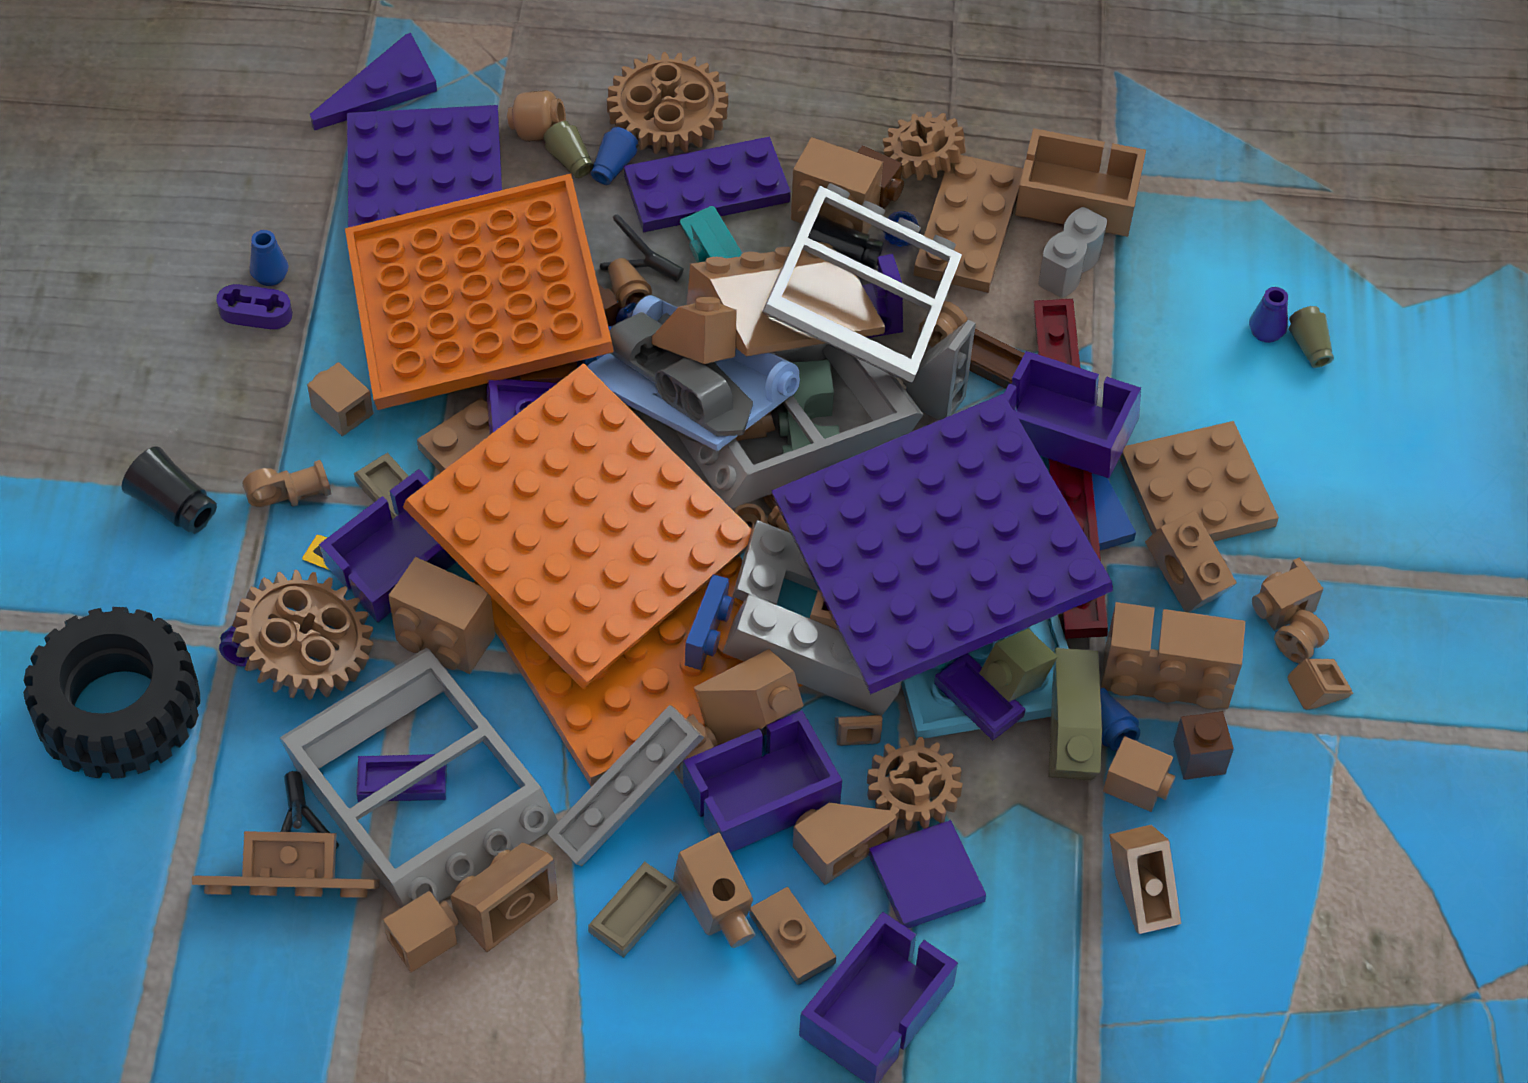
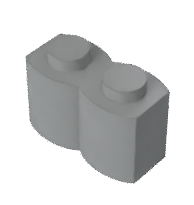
M1085 207L1075 210L1067 218L1063 232L1053 236L1044 248L1038 285L1061 298L1072 293L1079 285L1082 273L1091 269L1101 256L1107 219Z

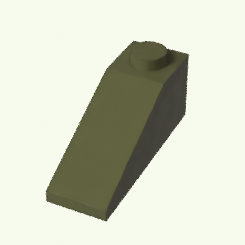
M1055 648L1054 653L1058 658L1053 665L1048 777L1093 780L1100 774L1102 744L1098 651Z

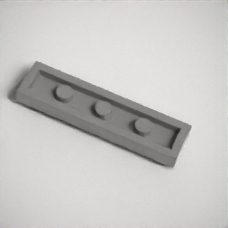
M669 705L547 834L575 864L583 866L705 737L675 707Z

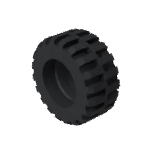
M112 607L110 612H102L101 608L89 610V615L80 619L75 615L64 621V628L59 631L54 628L44 637L46 645L44 647L40 645L36 647L30 657L32 665H29L25 670L23 681L26 688L23 694L38 737L53 759L61 760L63 767L73 772H79L83 768L85 776L101 778L102 773H109L111 779L124 778L126 777L125 772L136 770L137 774L150 770L149 764L158 760L160 763H163L172 756L171 748L174 745L180 748L189 737L187 728L192 729L199 716L197 707L201 704L200 690L186 643L179 633L173 632L172 626L165 620L156 618L154 621L151 613L136 609L133 614L129 613L127 607ZM114 672H134L151 679L145 693L136 702L122 710L111 713H91L75 706L81 692L91 682L104 675Z

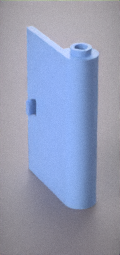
M649 295L638 302L632 316L644 312L658 321L665 313L671 316L678 307ZM736 348L735 357L715 361L719 368L753 401L746 429L792 396L800 384L798 367L771 352L745 356ZM610 353L603 355L597 361L595 360L587 366L625 404L716 451L738 436L714 435L669 405L658 393L655 383Z

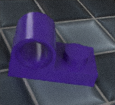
M888 254L877 257L878 272L902 283L894 255ZM873 283L863 285L864 290L885 325L884 334L867 336V338L902 333L903 298Z

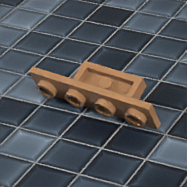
M244 831L242 876H192V885H205L204 894L232 895V886H250V895L277 896V887H295V896L322 897L323 888H340V897H367L368 889L380 887V879L335 878L337 833Z

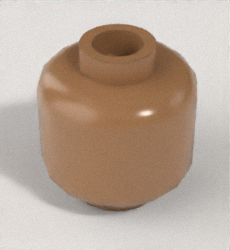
M548 90L523 92L516 96L513 107L508 108L507 119L510 129L516 130L520 139L527 142L544 140V134L551 126L558 122L566 121V112L563 101L559 98L557 99L554 93Z

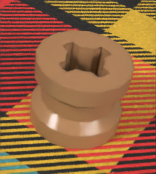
M944 301L928 345L934 347L968 320L958 306ZM926 317L919 324V332L922 330Z
M1298 610L1290 618V625L1282 626L1275 633L1274 640L1276 646L1288 659L1300 664L1304 659H1310L1313 656L1314 648H1320L1328 641L1329 632L1323 621L1316 615L1306 610Z

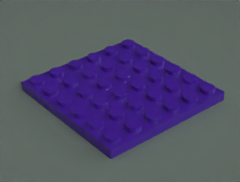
M1004 393L772 490L774 501L870 695L1113 591L1112 580Z

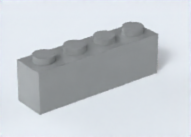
M748 594L733 620L723 650L724 654L746 661L770 649L794 670L797 683L876 715L884 714L898 695L901 682L870 695L839 630Z

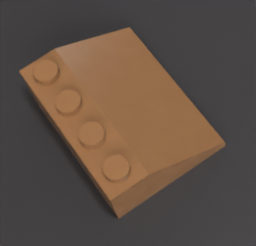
M818 242V243H820V244H822V245H824V246H826V247H828V248L834 250L833 247H832L830 244L824 243V242ZM778 247L774 252L768 253L744 252L740 257L733 258L709 257L706 259V262L690 264L687 305L696 303V299L700 297H714L720 299V304L737 309L736 348L745 356L825 344L762 313L791 247ZM805 250L801 251L782 297L864 337L884 334L885 325L858 277Z

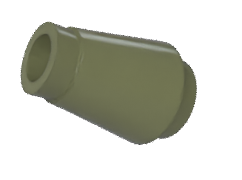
M561 121L551 126L545 132L543 139L546 142V150L568 169L575 178H582L592 171L594 164L576 126L570 125L568 121Z
M1317 306L1305 307L1294 312L1289 317L1291 323L1289 331L1306 358L1310 361L1311 366L1318 368L1331 363L1334 360V356L1332 354L1326 314L1321 313Z

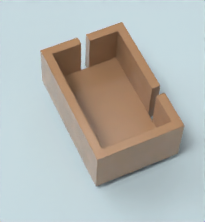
M1033 128L1019 185L1015 215L1065 224L1067 218L1075 210L1085 207L1107 219L1105 233L1128 237L1146 150L1112 143L1107 174L1099 173L1105 142Z
M1120 602L1115 603L1105 646L1101 688H1105L1107 691H1112L1120 696L1139 695L1156 698L1166 703L1175 701L1193 703L1207 709L1229 708L1234 687L1242 667L1245 621L1163 609L1159 650L1151 649L1155 608Z

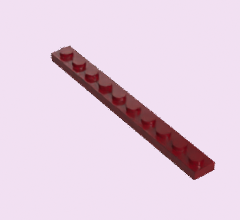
M1073 298L1035 300L1034 320L1038 355L1081 368ZM1048 458L1050 475L1101 561L1092 473ZM1105 595L1062 613L1065 639L1107 637L1108 623Z

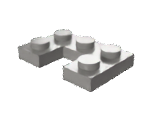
M757 520L752 527L732 597L745 601L748 594L776 605L784 578L818 591L791 533Z

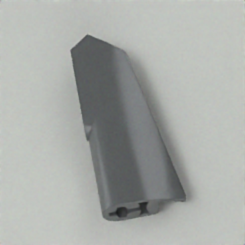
M640 312L617 323L610 329L609 332L614 352L610 354L655 383L658 393L669 405L716 436L744 435L753 407V401L715 362L703 364L652 345V336L670 317L668 313L663 314L656 321L644 312Z

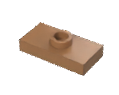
M788 886L750 907L749 915L797 985L836 964V955Z

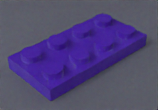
M770 136L624 166V177L643 233L681 225V219L710 206H714L721 217L789 203L791 200V191Z

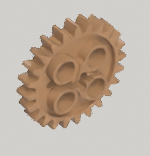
M663 52L661 60H656L653 55L648 54L647 63L634 59V69L623 66L622 76L614 75L613 86L608 87L607 112L609 113L610 124H616V127H621L631 132L639 140V150H643L649 144L653 145L654 154H657L661 147H666L669 155H673L674 149L677 146H680L687 153L689 143H693L701 148L702 137L713 140L714 130H722L723 120L727 119L728 93H726V83L719 82L718 71L709 73L708 63H704L699 67L696 66L695 56L685 62L682 61V53H678L674 59H669L668 54Z
M294 570L291 580H287L281 572H277L273 583L264 577L260 582L259 588L251 586L246 599L242 598L232 624L236 628L232 642L240 643L236 655L237 657H249L245 666L246 671L255 669L261 671L257 680L258 683L265 682L269 678L274 680L273 692L275 693L285 685L289 687L291 698L295 697L298 689H304L305 695L310 700L318 688L325 697L330 696L333 686L343 691L348 681L355 682L361 669L364 670L369 659L368 655L373 646V642L369 640L373 627L364 625L369 614L365 611L356 612L360 599L346 600L344 598L348 589L346 586L341 587L337 591L331 589L333 578L331 577L326 579L323 584L317 583L316 572H312L308 580H302L298 570ZM286 607L293 608L296 611L289 610ZM326 625L332 626V627H334L335 629H331V628L327 627ZM270 639L277 640V641H279L280 643H275V642L271 641ZM309 657H314L318 659L320 662L314 661Z

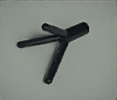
M615 214L613 216L615 223L646 256L645 259L628 260L634 268L650 267L677 282L684 268L653 252L622 217ZM611 262L601 263L600 269L608 270Z
M298 771L286 773L284 781L289 809L280 832H290L292 826L299 829L302 826L303 815L317 833H330L306 805L301 773ZM336 841V849H337V848L339 847V843Z

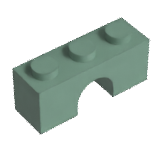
M829 360L793 362L799 369L800 378L799 387L793 396L809 419L832 416L834 390ZM781 403L783 405V412H778V430L780 437L787 436L788 445H782V454H785L811 443L784 404ZM814 424L824 439L840 434L839 425L819 426Z

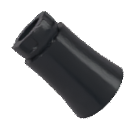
M819 213L808 236L809 239L816 242L830 244L837 252L874 270L877 269V257L881 256L884 242L870 238V234L851 229Z
M158 446L149 448L140 454L129 466L122 480L121 487L125 494L145 503L175 526L182 527L194 534L207 526L217 509V503L207 496L206 491L191 480L175 465L164 450Z

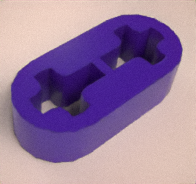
M231 284L222 288L216 298L220 317L230 324L263 329H280L289 324L292 319L291 302L288 295L283 291ZM236 301H241V302H238V303L235 305V307H229V306H233ZM277 306L280 307V308H276V309L274 310V313H269V312H267V311H272L274 307H277Z

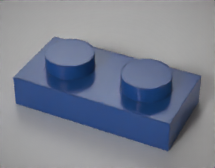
M714 574L711 577L685 643V666L701 670L707 655L714 656L721 635L717 628L720 621H728L734 602V597L728 596V578Z

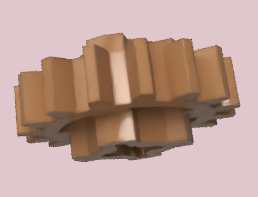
M927 112L924 118L912 114V120L906 122L900 119L898 121L899 128H889V137L883 138L884 155L902 163V176L905 179L912 174H916L917 180H922L924 174H930L931 177L937 178V172L941 169L949 173L951 171L950 163L960 164V154L966 153L963 128L958 127L955 118L947 121L945 113H941L937 118H932L931 112Z
M903 737L900 739V747L898 749L887 743L884 745L883 756L874 755L872 769H868V800H876L875 809L893 811L897 816V820H905V830H910L915 821H919L923 829L929 828L931 818H934L939 823L945 822L946 810L950 812L956 810L957 798L961 797L963 783L959 782L961 768L952 767L954 755L948 753L941 756L939 754L940 743L938 742L933 744L930 749L924 747L923 737H919L916 745L910 746L906 738ZM899 765V768L897 770H892L893 768ZM938 796L936 799L930 802L931 797Z

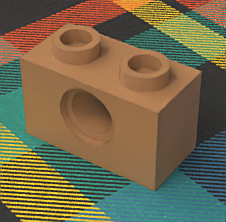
M1195 510L1160 527L1145 541L1185 612L1189 613L1217 599L1237 583Z

